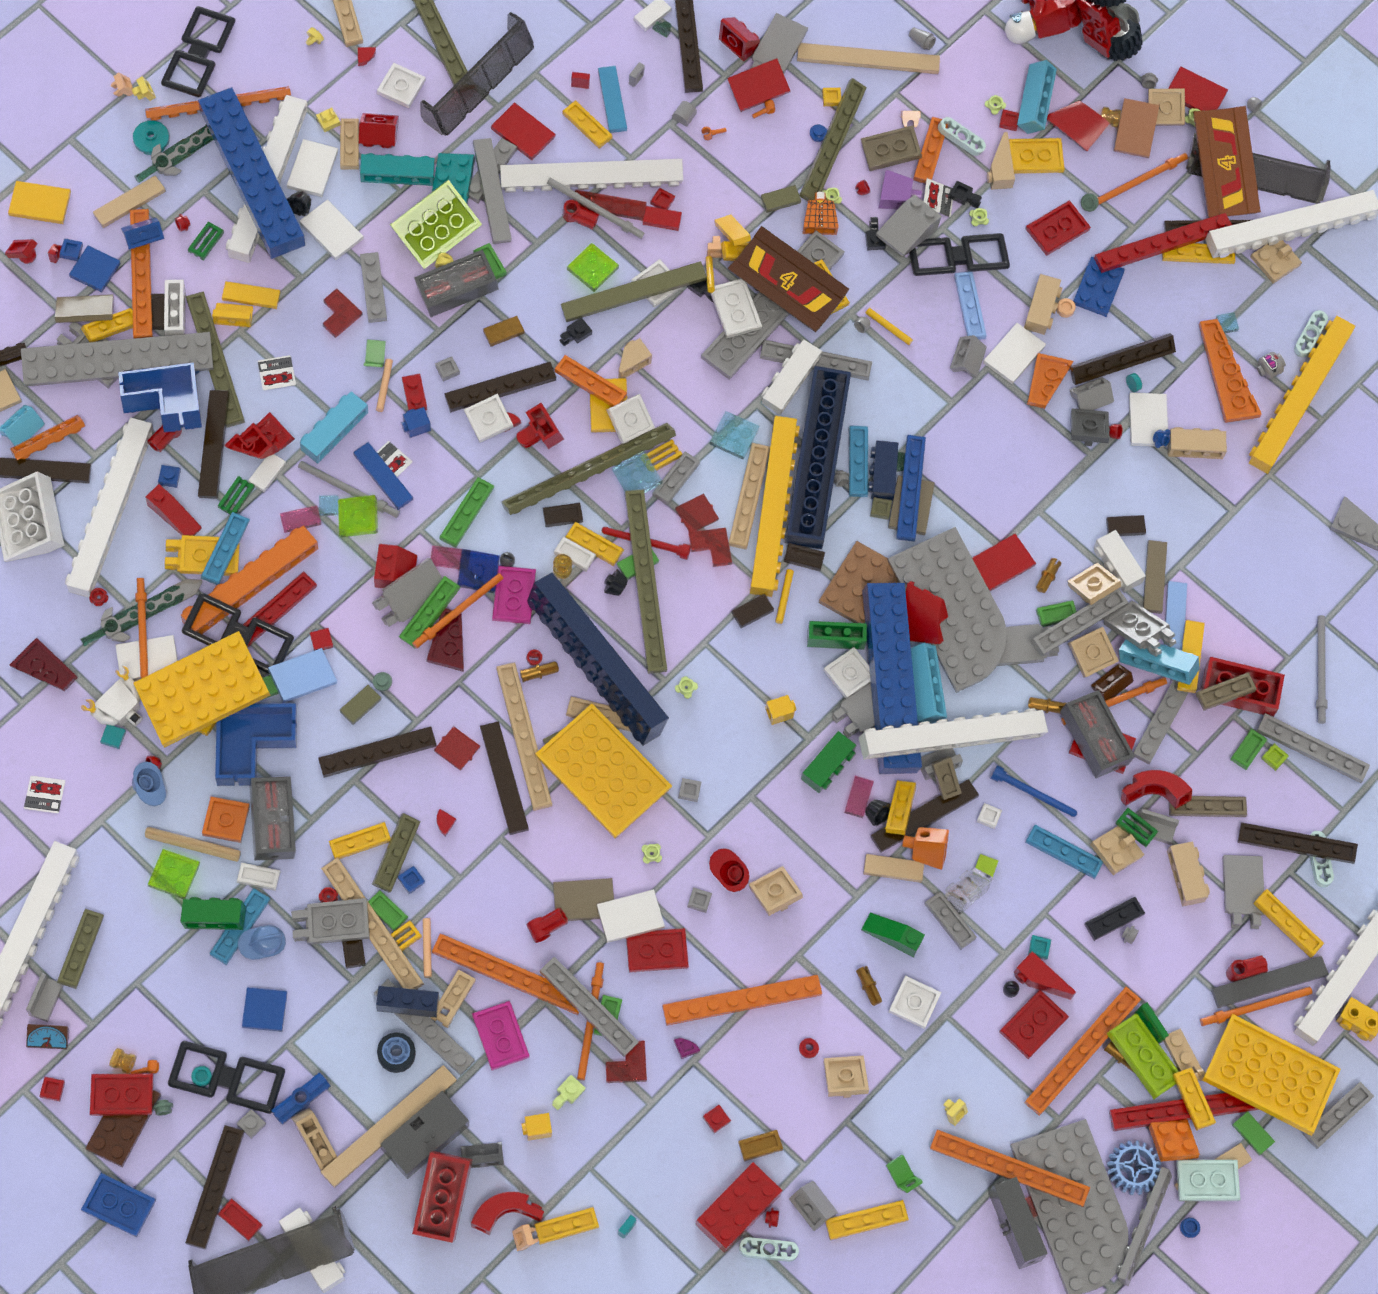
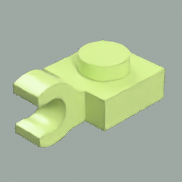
M570 1075L557 1089L560 1095L554 1099L552 1106L559 1110L566 1101L573 1104L586 1088Z

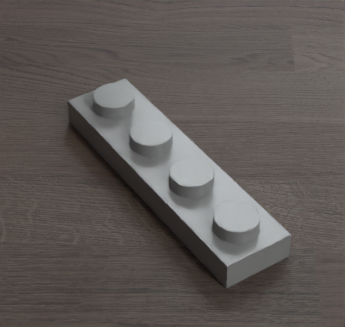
M503 138L493 149L498 174H500V165H507L517 151L516 145ZM477 171L471 181L469 199L479 204L483 198L479 172Z
M378 252L360 254L368 322L387 321Z
M1359 1082L1320 1118L1312 1136L1306 1133L1303 1135L1318 1149L1365 1106L1374 1095Z

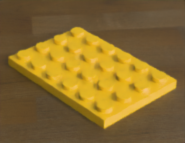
M239 631L133 683L164 748L271 696Z
M590 704L535 753V756L615 839L672 788V785L593 704Z
M1232 1014L1202 1081L1312 1136L1341 1069Z

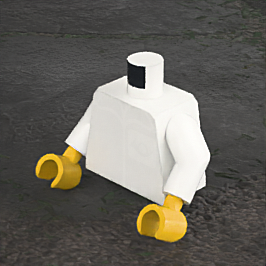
M122 666L125 670L123 675H120L118 670L115 671L116 675L122 677L123 680L119 679L95 703L91 699H86L90 705L89 708L81 705V709L83 711H90V715L100 724L122 727L129 721L132 725L137 726L142 721V717L136 713L140 709L139 702L141 698L133 684L134 680L131 676H128L129 670L125 666Z

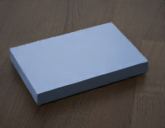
M322 648L268 667V672L283 703L337 684V679Z

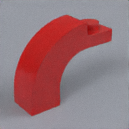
M1148 770L1133 775V783L1126 785L1122 790L1121 801L1126 806L1144 795L1157 794L1166 798L1177 809L1191 801L1192 788L1182 778L1173 773L1162 770Z
M504 1192L489 1198L479 1207L472 1219L471 1227L490 1235L497 1220L507 1213H520L541 1222L544 1217V1211L541 1206L535 1203L527 1204L529 1201V1195Z

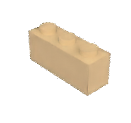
M1040 274L1024 328L1026 330L1045 335L1047 328L1051 329L1053 318H1050L1051 313L1055 314L1058 306L1055 300L1056 297L1060 298L1063 289L1059 287L1060 279Z
M1181 427L1170 429L1168 457L1223 459L1227 452L1226 431H1220L1219 429L1202 430L1200 428L1190 430Z
M1193 841L1170 846L1167 854L1182 907L1205 902L1210 891L1208 884H1205L1203 879L1204 869L1202 865H1199V851L1197 847H1194Z

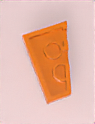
M1038 353L1027 405L1045 409L1074 361Z

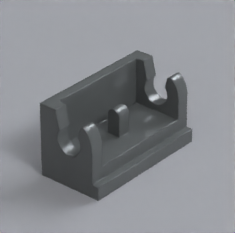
M502 1142L461 1146L462 1157L473 1160L471 1168L504 1165Z

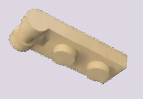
M458 969L439 1001L437 1018H430L434 1021L442 1022V1025L448 1028L476 979ZM443 1008L449 1011L447 1016L441 1013Z
M1181 1028L1169 1033V1036L1163 1042L1178 1071L1180 1072L1192 1067L1197 1080L1202 1081L1205 1071L1198 1063Z

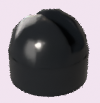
M1015 981L1006 982L1003 987V993L1009 998L1015 997L1019 992V985ZM1007 986L1016 987V989L1007 988Z

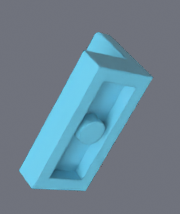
M23 405L0 426V434L7 437L16 446L32 437L45 423L32 407Z

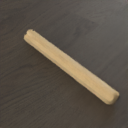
M147 827L145 831V837L148 839L237 862L241 856L239 850L164 830Z

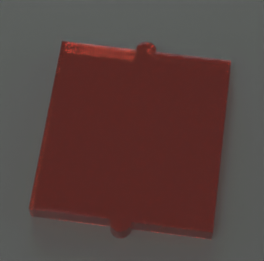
M704 494L675 508L681 518V523H684L690 534L719 520L713 505L709 503Z
M453 726L447 735L442 737V741L434 749V752L461 771L468 761H472V757L478 751L480 745Z

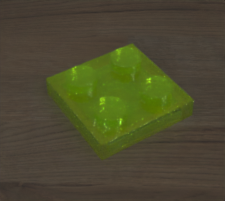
M593 243L567 266V270L593 292L619 269V265Z
M375 495L338 499L340 537L378 533L377 497Z
M162 849L147 885L150 888L186 899L199 869L200 862Z

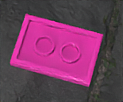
M498 566L497 574L500 573L504 579L496 585L492 621L531 624L532 609L529 607L527 600L535 582L536 569Z
M510 1001L472 1013L491 1071L530 1058Z

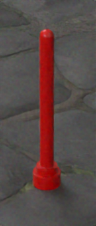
M603 527L601 530L605 535L631 541L630 533L608 527ZM650 539L651 547L677 553L676 555L685 560L689 557L691 545L683 543V545L679 544L677 546Z

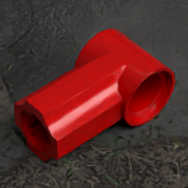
M568 200L564 203L562 216L565 221L570 223L576 222L593 230L598 221L599 214L581 207L575 200ZM570 209H571V210H574L575 212H574V213H570V212H568L567 210H570Z
M162 425L147 442L156 452H161L174 438H178L181 435L182 428L175 432H164Z
M557 908L544 917H537L529 921L526 925L534 942L538 943L551 936L550 933L568 924V918L561 908Z
M1263 955L1246 960H1235L1227 969L1226 976L1231 982H1236L1268 972V964ZM1234 968L1239 969L1241 974H1237Z

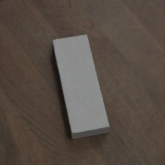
M685 451L653 491L652 495L668 505L700 465V461Z
M941 891L925 902V906L960 950L977 938Z

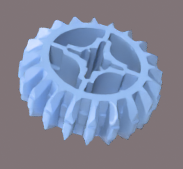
M1129 1140L1126 1145L1120 1143L1119 1148L1115 1147L1113 1149L1114 1154L1109 1155V1159L1112 1161L1107 1163V1166L1111 1167L1107 1174L1114 1175L1110 1181L1114 1182L1116 1180L1118 1183L1115 1185V1188H1119L1121 1185L1123 1187L1122 1193L1129 1189L1130 1195H1133L1135 1190L1138 1195H1141L1142 1189L1148 1193L1150 1191L1149 1187L1153 1188L1155 1185L1154 1179L1157 1180L1158 1177L1156 1173H1159L1161 1170L1156 1167L1161 1165V1161H1155L1159 1156L1158 1154H1151L1154 1150L1152 1147L1149 1150L1145 1149L1146 1143H1143L1140 1147L1139 1141L1136 1140L1133 1146ZM1132 1153L1130 1161L1119 1162L1121 1156ZM1140 1156H1142L1148 1164H1144L1143 1162H1141ZM1133 1163L1135 1165V1168L1137 1169L1136 1172L1134 1171V1168L1131 1167ZM1120 1170L1127 1173L1129 1180L1121 1174ZM1149 1173L1147 1180L1136 1183L1139 1174Z

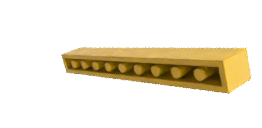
M1337 315L1333 321L1329 320L1325 327L1326 334L1320 335L1316 342L1319 344L1317 349L1312 348L1308 355L1310 358L1309 362H1304L1300 369L1302 374L1300 377L1296 375L1291 384L1294 386L1293 389L1287 390L1283 397L1285 400L1284 404L1278 405L1274 412L1277 414L1275 419L1270 418L1266 425V428H1268L1267 432H1262L1257 440L1260 443L1259 446L1252 448L1249 454L1251 457L1250 465L1267 474L1270 472L1356 327L1355 325Z
M775 416L750 594H765L768 597H772L773 591L778 589L779 580L775 579L776 573L780 574L781 562H778V556H782L783 545H780V540L784 539L786 528L782 526L783 522H787L788 516L785 504L789 505L790 494L787 493L788 487L791 488L793 477L789 476L790 470L794 471L795 460L792 459V454H796L797 443L794 442V438L798 437L800 426H796L797 419L781 416Z

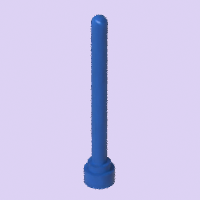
M997 765L990 778L996 782L1004 781L1072 817L1077 815L1075 809L1011 777L999 765Z

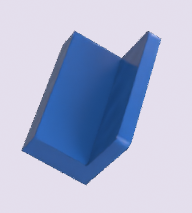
M156 217L121 228L128 249L165 239L160 222Z

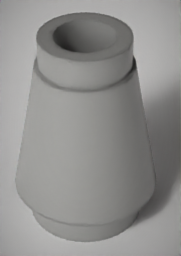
M915 27L909 32V37L924 50H930L936 42V37L932 33Z

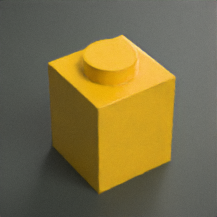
M788 695L766 702L765 710L771 725L793 719L796 706Z
M549 1113L525 1116V1123H521L523 1135H527L528 1141L552 1137Z

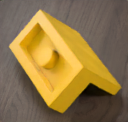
M216 303V308L213 309L212 314L213 323L216 325L251 328L253 306Z

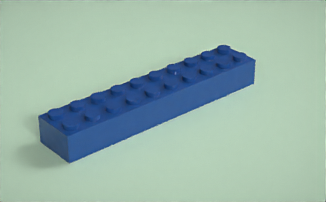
M231 87L199 99L200 112L270 258L273 259L304 247V234L233 88Z
M867 583L862 590L865 624H867V648L876 730H882V728L887 726L900 728L904 724L917 726L918 719L905 583ZM921 753L878 758L879 774L917 773L922 768Z

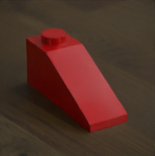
M160 484L145 496L147 506L181 535L195 536L202 529L199 523Z
M1033 951L1014 971L1016 979L1029 987L1069 1000L1076 993Z

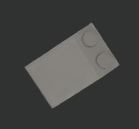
M913 195L880 228L876 236L904 257L937 231L942 216L919 197Z

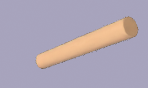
M392 359L385 360L376 407L378 412H383L393 363Z
M430 918L423 919L424 978L432 977Z

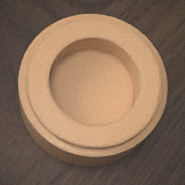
M1064 298L1058 302L1056 310L1061 317L1068 318L1074 314L1076 306L1071 299Z

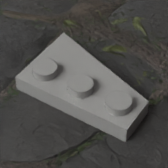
M1344 497L1330 530L1378 551V524L1347 497Z

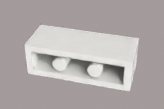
M165 280V336L185 334L186 290L184 280Z
M1116 530L1096 540L1094 545L1096 556L1102 559L1105 569L1121 581L1120 588L1123 593L1143 583L1146 575Z

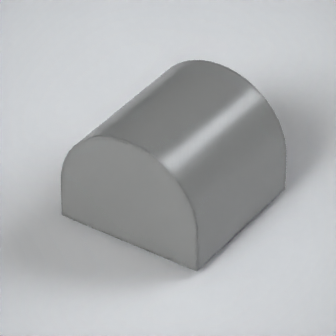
M682 101L673 113L672 119L687 127L695 117L697 110L691 103Z

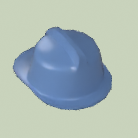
M151 762L139 763L133 772V789L145 804L149 806L161 805L166 798V789L159 768Z
M273 925L256 927L245 931L240 936L238 949L245 958L251 960L271 957L279 954L284 949L286 938L284 933Z

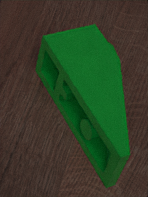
M873 913L869 914L861 929L865 933L913 958L925 934L908 925Z

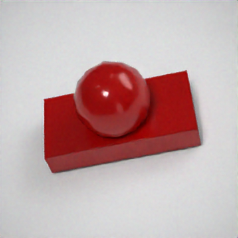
M33 239L14 240L6 250L5 255L8 258H19L25 264L32 263L36 259L34 248L38 243Z

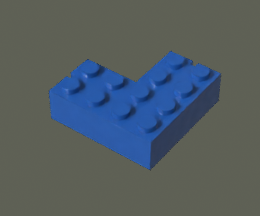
M194 362L118 372L123 413L160 409L164 432L179 431L183 427H185V430L202 427Z
M296 703L252 704L217 722L215 767L217 786H235V782H238L239 786H249L251 778H257L258 748H297Z

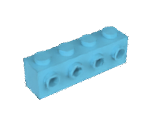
M1047 60L1029 64L1017 123L1027 134L1045 130L1057 71Z
M350 392L347 396H342L338 402L339 404L335 408L329 409L326 417L322 421L319 420L314 425L313 430L301 438V451L317 464L368 414V404L353 392Z
M1126 639L1120 647L1119 656L1121 663L1190 685L1199 671V656L1160 644L1161 646L1158 649H1161L1162 653L1154 656L1149 653L1147 648L1140 649Z
M922 643L912 647L911 656L917 719L920 723L929 721L930 724H933L936 721L947 718L936 646Z

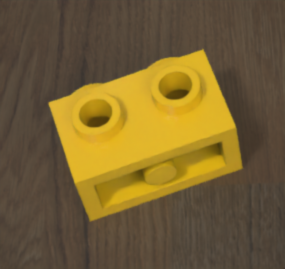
M1351 997L1344 1005L1336 1022L1343 1029L1355 1032L1360 1039L1371 1042L1378 1033V1012Z

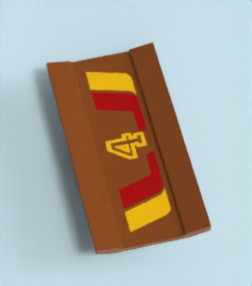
M1246 106L1194 111L1193 115L1208 218L1226 213L1228 217L1260 213Z

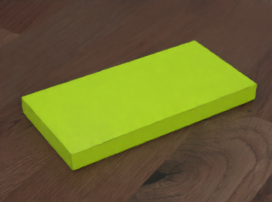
M1137 1013L1107 1033L1153 1099H1156L1176 1085L1172 1075L1179 1072Z

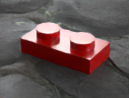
M420 374L402 377L408 410H417L423 407L427 410Z

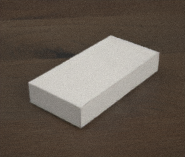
M654 0L635 15L633 20L646 32L670 13L672 8L664 0Z
M274 454L266 457L248 482L254 484L257 489L265 493L286 465V461Z
M564 536L554 550L555 555L587 572L596 558V554Z
M241 862L237 883L276 891L281 872L280 870Z

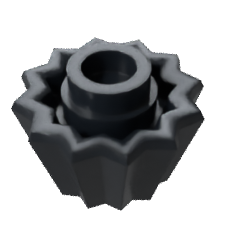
M298 191L287 198L294 214L306 216L309 213L311 198L307 193Z
M618 569L612 575L609 574L604 582L606 584L604 592L607 594L619 596L627 585L628 580Z
M874 799L868 804L865 815L873 826H878L888 819L890 803Z

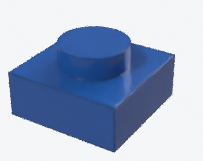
M64 238L59 254L60 258L78 261L83 243Z
M161 465L158 484L177 488L181 468Z
M414 866L398 876V880L408 894L425 884V880Z

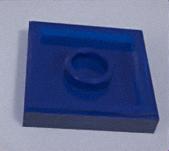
M462 549L457 584L462 588L480 589L497 575L500 555ZM496 585L488 592L494 593Z

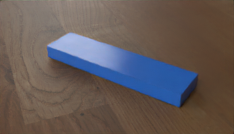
M369 442L353 452L356 459L398 510L413 500V496Z

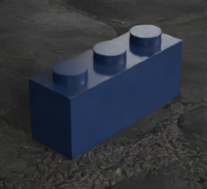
M876 440L875 447H871L870 458H874L873 464H870L869 475H872V481L868 483V492H871V499L874 497L892 501L894 499L898 442Z
M378 986L377 1012L437 1018L439 992Z

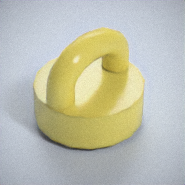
M313 27L306 32L309 36L306 40L307 45H312L314 42L321 44L324 40L322 34Z
M440 253L436 259L435 267L439 268L451 263L453 258L447 253Z

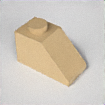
M640 338L635 341L632 340L625 345L618 378H626L651 364L652 354Z

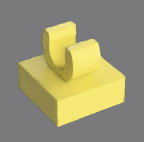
M143 76L136 79L139 86L132 89L134 96H137L139 100L144 97L149 101L155 99L156 96L150 83Z
M333 108L316 114V119L324 132L341 125Z
M960 1098L956 1103L948 1099L943 1104L946 1107L945 1111L948 1121L954 1126L968 1113L966 1103Z

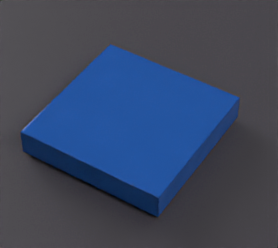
M88 245L69 273V276L102 293L121 263L120 260Z
M247 987L242 1028L282 1032L287 991Z

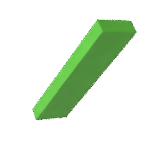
M477 477L440 535V540L455 548L458 546L492 493L494 485Z
M444 576L400 634L399 638L415 649L412 642L419 638L425 629L433 626L461 587Z

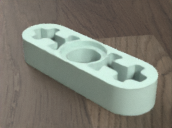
M945 117L938 124V130L942 135L970 154L978 156L985 150L986 144L983 139L952 118ZM958 133H963L966 140L959 139Z
M1318 310L1312 314L1294 347V352L1297 356L1307 357L1310 354L1328 321V316L1325 312ZM1319 317L1321 318V321L1319 322L1318 326H1316L1314 324L1317 318ZM1312 330L1316 336L1311 338L1306 334V331ZM1304 342H1307L1308 344L1305 350H1301V347L1303 346Z
M1314 831L1310 834L1326 838L1325 834L1320 831ZM1310 856L1315 883L1320 887H1328L1334 879L1331 860L1325 859V863L1320 864L1316 861L1315 857ZM1323 872L1324 876L1328 877L1326 882H1324V879H1320Z
M746 1237L739 1245L740 1253L748 1258L791 1262L797 1258L799 1253L798 1246L790 1241ZM747 1242H750L752 1247H757L758 1243H761L760 1254H756L757 1249H751L750 1252H746L747 1250L743 1246H746ZM766 1244L774 1246L775 1252L772 1255L764 1253L763 1247ZM778 1245H781L780 1250H787L788 1247H791V1250L795 1251V1253L788 1257L786 1252H780V1256H777Z

